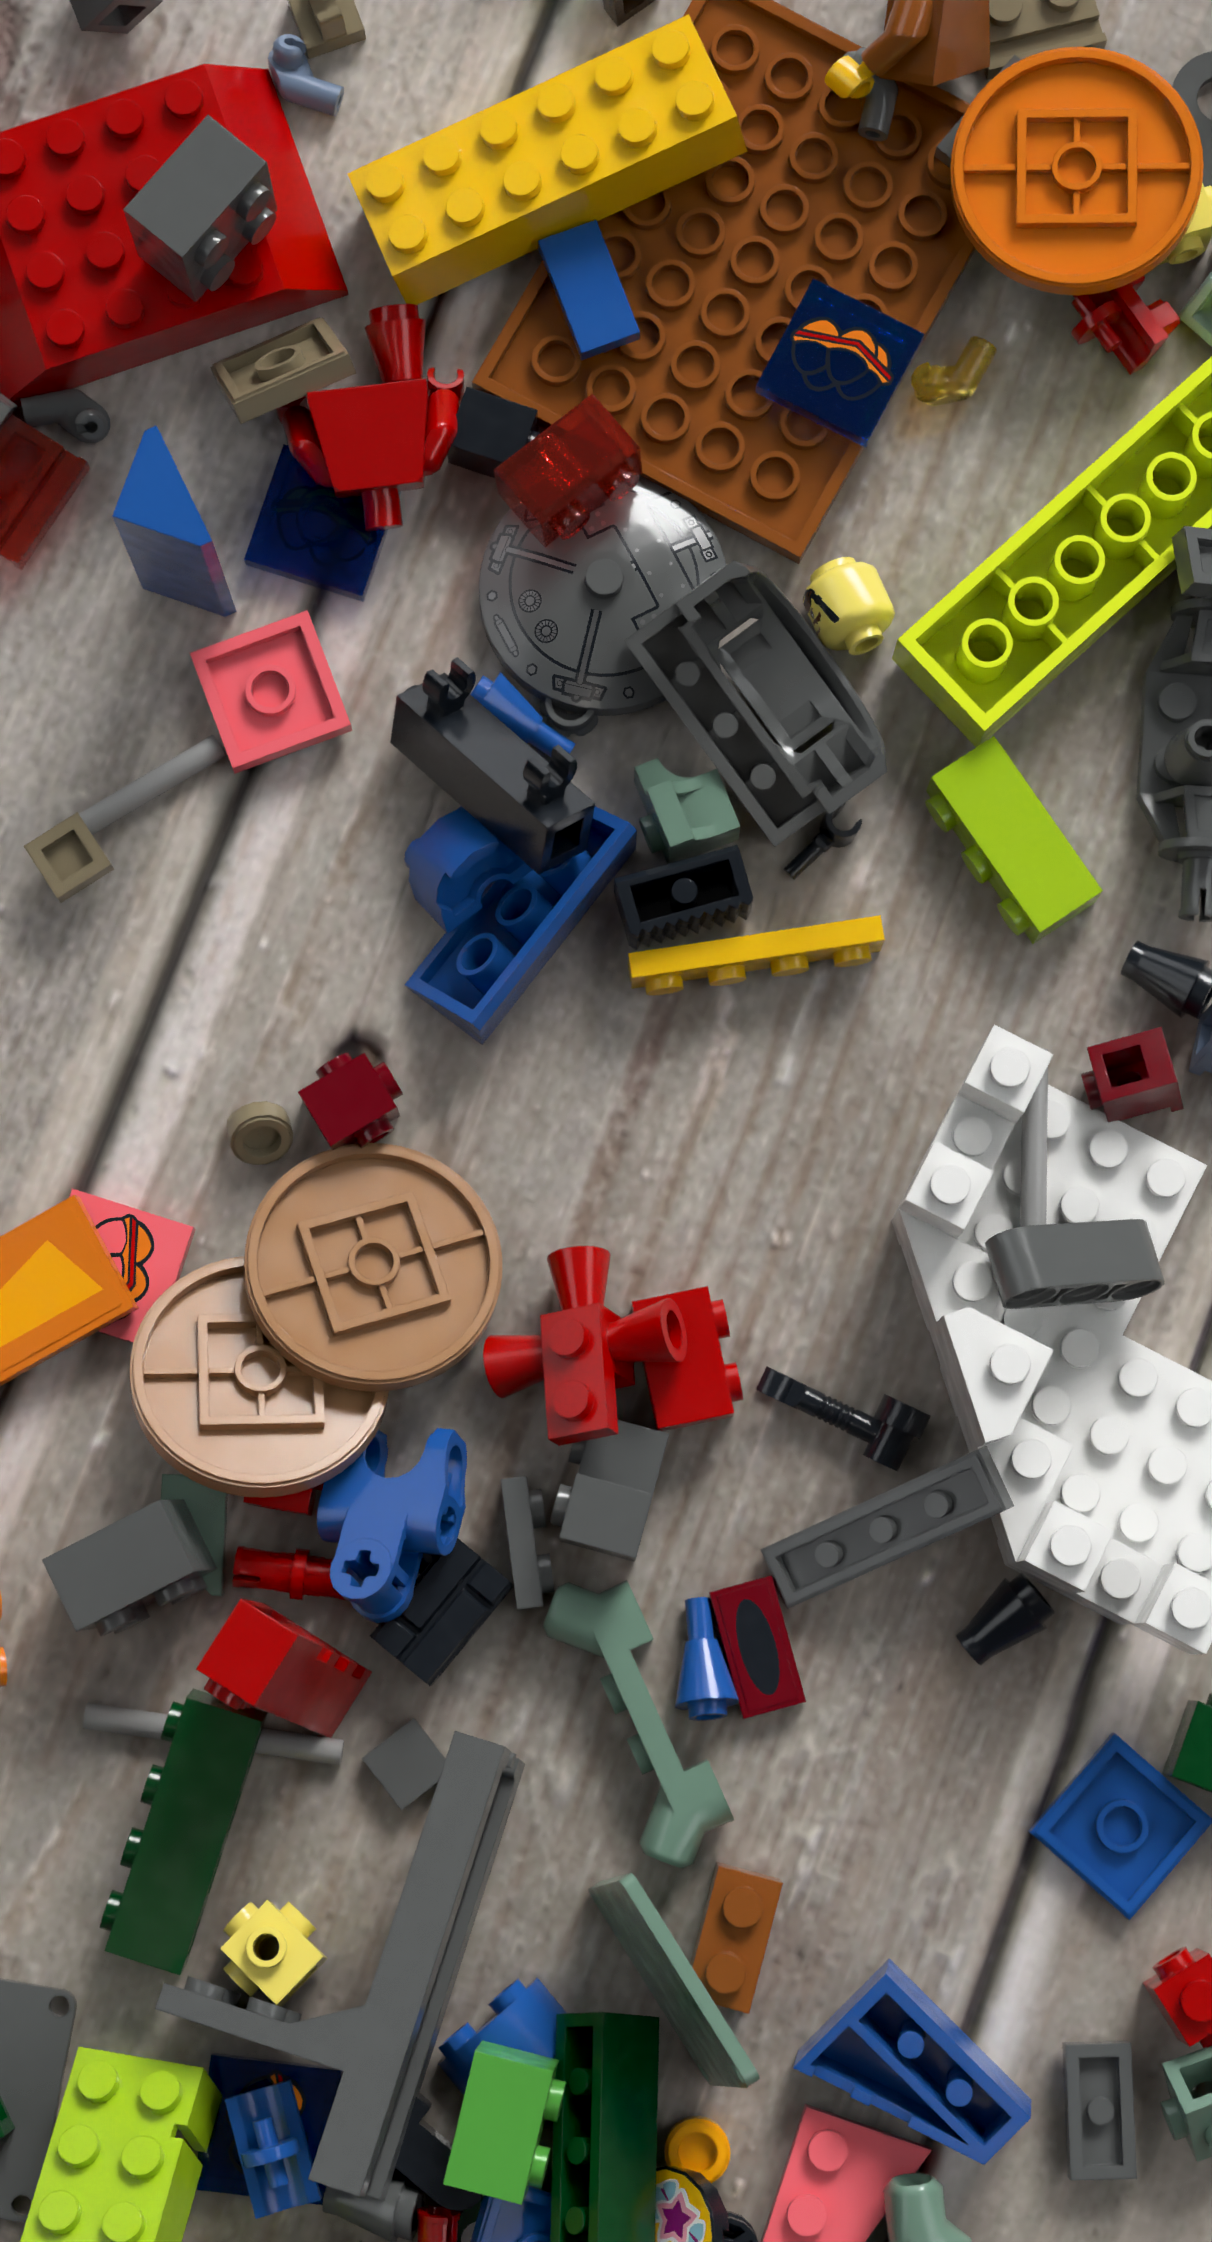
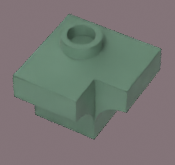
M658 758L634 767V783L647 812L646 816L639 818V823L652 854L662 850L665 860L669 864L698 856L739 839L741 826L718 769L695 777H680L665 769Z

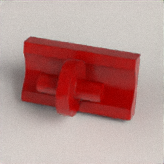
M1145 276L1110 291L1088 295H1072L1075 298L1072 301V305L1082 317V320L1071 332L1074 339L1080 345L1096 337L1107 353L1114 352L1130 375L1142 369L1180 324L1179 316L1168 301L1159 299L1148 306L1145 305L1136 292L1145 281Z

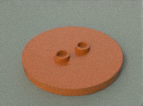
M1065 47L1047 50L1026 57L1000 72L985 85L967 108L958 127L951 155L950 179L954 208L966 236L975 249L987 262L1012 280L1036 290L1060 295H1088L1106 292L1141 278L1164 261L1179 244L1189 228L1198 206L1203 182V149L1196 123L1187 105L1178 92L1153 69L1127 55L1106 49Z

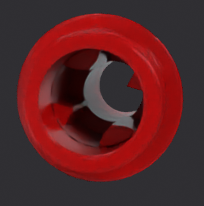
M393 304L371 309L369 311L370 324L365 326L364 329L381 382L391 383L423 379L426 320L419 318L418 305Z

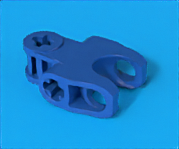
M437 1428L429 1436L424 1452L416 1466L411 1471L392 1478H385V1467L389 1449L387 1446V1435L378 1429L375 1437L356 1461L343 1472L324 1482L317 1510L318 1533L323 1541L338 1543L330 1567V1579L333 1588L345 1600L350 1601L353 1608L366 1620L381 1623L389 1622L399 1617L408 1608L413 1598L414 1586L423 1553L446 1556L455 1547L466 1508L465 1475L467 1450L466 1443L453 1429Z

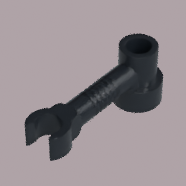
M768 1366L756 1388L757 1391L812 1417H817L825 1423L829 1422V1425H834L835 1428H840L842 1431L845 1430L846 1433L867 1442L868 1445L863 1455L895 1471L899 1470L913 1438L921 1439L931 1417L884 1394L874 1417L858 1409L854 1410L853 1407H849L847 1404L843 1405L841 1401L837 1402V1399H832L830 1396H826L824 1393Z

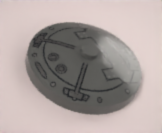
M589 469L572 472L549 480L531 490L498 523L490 537L480 568L479 605L483 627L491 648L501 665L513 679L537 698L545 701L547 697L552 700L553 706L579 714H585L587 710H594L595 716H617L638 712L660 704L667 699L624 640L724 567L726 561L714 531L703 515L689 501L634 472L626 470Z

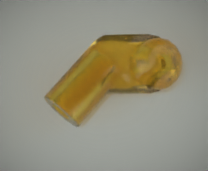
M971 336L955 365L944 367L933 365L931 367L929 362L920 364L911 375V385L916 398L930 406L967 400L976 391L997 353L996 347L981 337Z

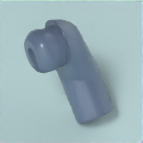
M292 34L279 36L273 42L272 51L269 53L268 67L280 95L288 102L336 117L343 100L344 87L313 76L308 60L304 55L306 52L305 43L298 36Z

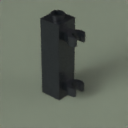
M458 657L453 659L449 675L446 673L439 675L433 669L427 671L422 684L411 686L403 693L397 695L390 743L538 875L587 850L595 802L571 782L577 770L576 759L559 744L553 747L550 762H547L470 695L475 685L476 675Z

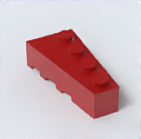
M241 1598L196 1670L209 1677L203 1689L236 1710L239 1708L245 1709V1707L250 1709L251 1706L257 1707L330 1738L372 1674V1671L265 1603Z

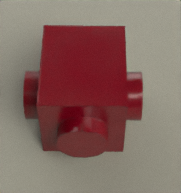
M349 1053L333 1058L316 1071L319 1080L298 1091L302 1101L332 1150L340 1146L354 1144L355 1142H358L359 1146L363 1148L368 1143H376L389 1135L394 1130L390 1122L400 1116L393 1100L403 1095L385 1062L373 1067L365 1053L354 1059L351 1058Z

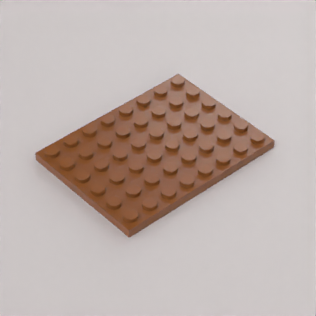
M692 0L683 17L689 14L736 112L747 152L597 221L640 330V340L581 360L542 260L474 377L472 388L538 410L539 426L621 470L634 472L689 501L698 511L799 564L976 250L966 236L954 208L950 168L934 156L938 144L965 114L970 103L937 86L896 81L899 91L888 138L885 141L868 140L858 133L866 98H840L824 81L828 70L835 62L842 58L845 53L857 51L859 48H862L861 46L773 0ZM816 317L832 319L842 331L852 327L865 328L874 335L878 343L883 344L887 348L892 360L890 371L894 375V379L891 385L880 386L869 396L854 401L842 398L835 386L819 392L809 389L803 380L802 374L796 369L792 361L791 333L798 329L805 321ZM813 342L796 343L795 357L799 367L804 371H813L824 366L826 348ZM843 350L830 351V369L832 376L837 381L853 379L866 370L865 364L856 355ZM827 369L814 375H806L810 384L815 387H824L833 383L827 375ZM868 371L862 378L850 384L840 385V388L846 396L856 397L873 389L878 384V380L871 371Z

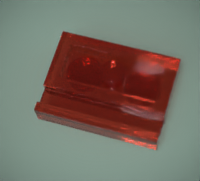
M12 414L0 431V556L22 570L90 470V467L85 459L80 456L76 457L65 450L64 446Z

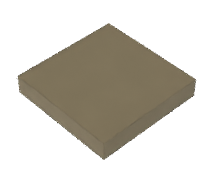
M320 317L216 362L210 367L219 389L241 424L307 395V392L320 390L356 374L349 353L324 318Z

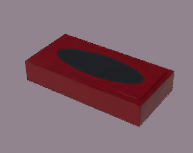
M772 1575L709 1592L730 1674L739 1698L742 1718L745 1719L806 1702Z

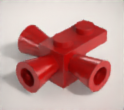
M595 1246L562 1248L547 1256L561 1311L540 1315L541 1335H490L484 1343L483 1361L486 1376L493 1392L498 1397L506 1398L544 1381L548 1440L558 1446L619 1434L615 1389L635 1385L634 1362H682L687 1354L685 1323L679 1307L671 1298L661 1300L623 1318L604 1306L611 1253L604 1248Z

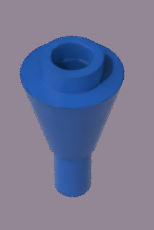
M501 671L494 681L483 675L470 694L524 742L532 744L550 757L553 747L558 744L569 754L576 744L542 722V716Z
M708 1597L690 1598L685 1600L688 1641L685 1642L675 1708L688 1710L689 1720L693 1721L721 1719L728 1716L727 1707L739 1703V1698L718 1640L714 1638L711 1599Z

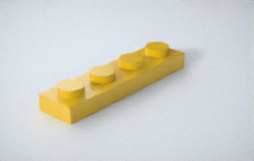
M881 915L632 952L628 953L631 989L645 987L646 995H664L683 990V981L708 978L710 986H724L745 981L747 979L746 972L768 968H771V974L774 977L791 976L808 971V962L828 959L834 960L835 967L857 966L872 961L871 953L881 951L885 938Z

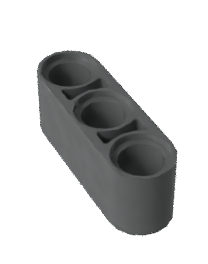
M1143 1219L1022 1226L998 1233L985 1242L1001 1303L1006 1309L1132 1300L1155 1292L1165 1282L1147 1222Z

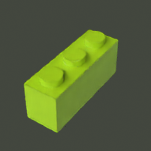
M992 736L931 777L926 790L930 798L925 801L929 813L944 832L953 829L966 848V850L961 852L965 865L979 883L983 884L988 880L1002 899L997 904L999 913L1014 934L1019 936L1025 932L1031 943L1034 944L1097 901L1103 890L995 736Z

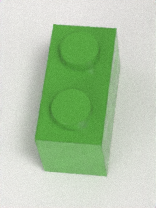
M484 2040L480 2042L474 2052L443 2182L444 2185L522 2205L528 2193L529 2186L542 2187L551 2148L539 2145L545 2119L557 2122L567 2083L555 2079L559 2060Z

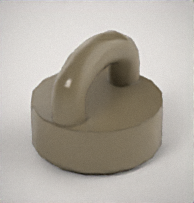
M267 1101L252 1102L233 1112L227 1119L226 1128L230 1147L234 1155L242 1162L252 1165L274 1162L285 1155L293 1143L290 1119L285 1109L278 1104Z

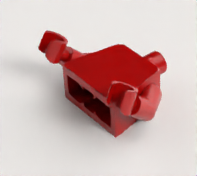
M431 367L427 372V380L425 378L307 392L306 396L275 410L278 419L283 424L290 453L317 485L333 487L337 498L361 496L366 531L399 528L403 526L399 492L424 488L425 477L433 475L441 469L458 433L456 415L464 395V372L462 369H457V379L452 383L443 384L436 381L435 368Z

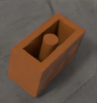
M716 1862L690 1964L716 2005L749 2014L783 1882L775 1877Z

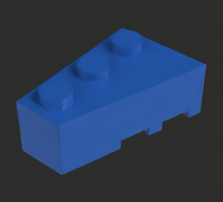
M890 1958L798 2050L793 2065L794 2069L810 2077L815 2075L850 2093L851 2098L867 2106L872 2104L907 2122L908 2127L983 2165L1031 2119V2099Z

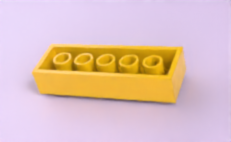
M688 14L347 173L405 303L418 305L537 250L538 240L594 220L599 221L746 153L747 149L736 112Z

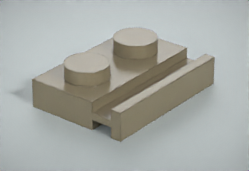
M989 0L990 67L984 70L986 80L997 76L1014 54L1022 60L1031 55L1057 48L1094 47L1105 49L1107 39L1105 32L1102 33L1099 23L1100 15L1096 1Z

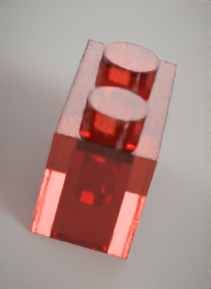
M593 393L494 469L498 494L545 548L558 537L566 540L577 534L587 524L591 516L590 513L607 499L614 502L627 495L636 486L640 478L639 475L643 472L640 447Z

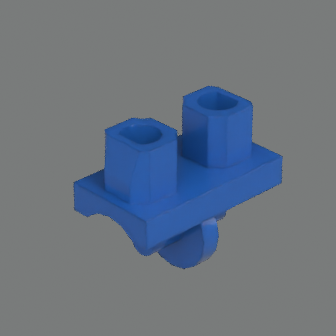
M291 2079L227 2097L225 2104L255 2219L296 2206L320 2201L322 2196L318 2183L308 2180L313 2162Z

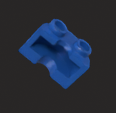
M462 806L439 818L420 838L412 841L405 852L404 858L406 866L409 868L408 881L415 900L447 934L483 908L481 903L482 894L490 883L495 880L506 879L515 884L533 870Z
M538 1977L527 1987L523 1985L519 1978L516 1979L488 2004L496 2015L486 2024L475 2031L467 2022L438 2047L445 2056L438 2065L463 2096L474 2052L482 2040L555 2059L556 2014L567 2012Z

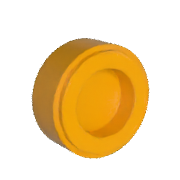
M691 2116L684 2118L671 2128L666 2137L664 2155L667 2166H676L699 2172L710 2183L715 2182L723 2175L730 2161V2144L726 2133L718 2123L707 2117Z

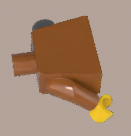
M888 0L884 32L862 52V63L859 65L848 55L840 58L828 70L824 80L826 85L840 98L851 97L859 99L871 92L875 82L874 75L879 76L881 79L936 86L990 67L989 0Z

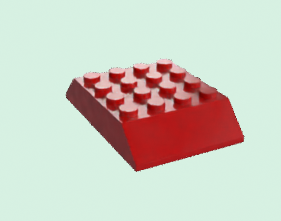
M201 64L0 132V393L18 405L17 407L22 406L20 398L73 389L349 295L268 69ZM209 115L267 162L277 211L275 212L276 221L269 233L255 245L249 242L235 257V267L225 283L215 291L207 289L194 302L138 256L123 209L203 119Z

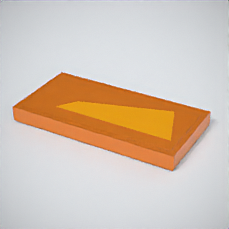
M77 1195L67 1198L0 1236V1386L139 1309L81 1198Z

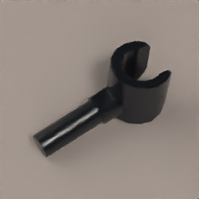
M846 802L830 814L826 811L820 823V832L784 868V871L793 880L823 852L825 853L831 847H845L854 840L861 828L862 819L857 821L854 827L847 831L837 829L832 823V819L842 811Z

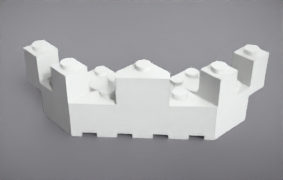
M994 1024L955 1099L948 1108L891 1221L898 1243L902 1247L912 1278L911 1282L927 1330L930 1332L941 1365L940 1370L969 1453L987 1446L1014 1504V1507L991 1517L1004 1564L1120 1625L1132 1624L1190 1655L1206 1654L1212 1643V1381L1123 1336L1141 1297L1117 1302L1006 1309L1002 1306L985 1242L998 1233L1020 1227L1022 1115L1054 1054ZM1048 1085L1046 1224L1143 1219L1147 1222L1158 1261H1160L1207 1165L1119 1120L1108 1122L1105 1113L1098 1109L1091 1110L1090 1105Z

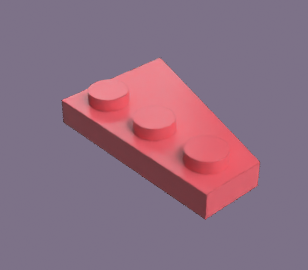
M805 2104L760 2242H866L886 2214L883 2190L887 2183L898 2175L916 2173L932 2151L931 2148Z

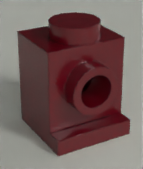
M1162 1027L1087 1047L1093 1070L1081 1073L1090 1109L1094 1110L1103 1107L1108 1122L1122 1121L1170 1107L1171 1112L1184 1109Z

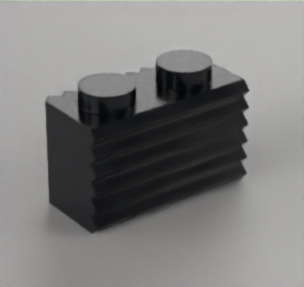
M738 845L614 878L615 899L629 946L635 950L639 948L641 943L648 947L653 940L662 943L665 936L674 940L677 933L686 937L689 930H692L698 934L702 926L710 930L714 923L721 927L726 920L735 923L738 916L747 920L751 913L753 894Z

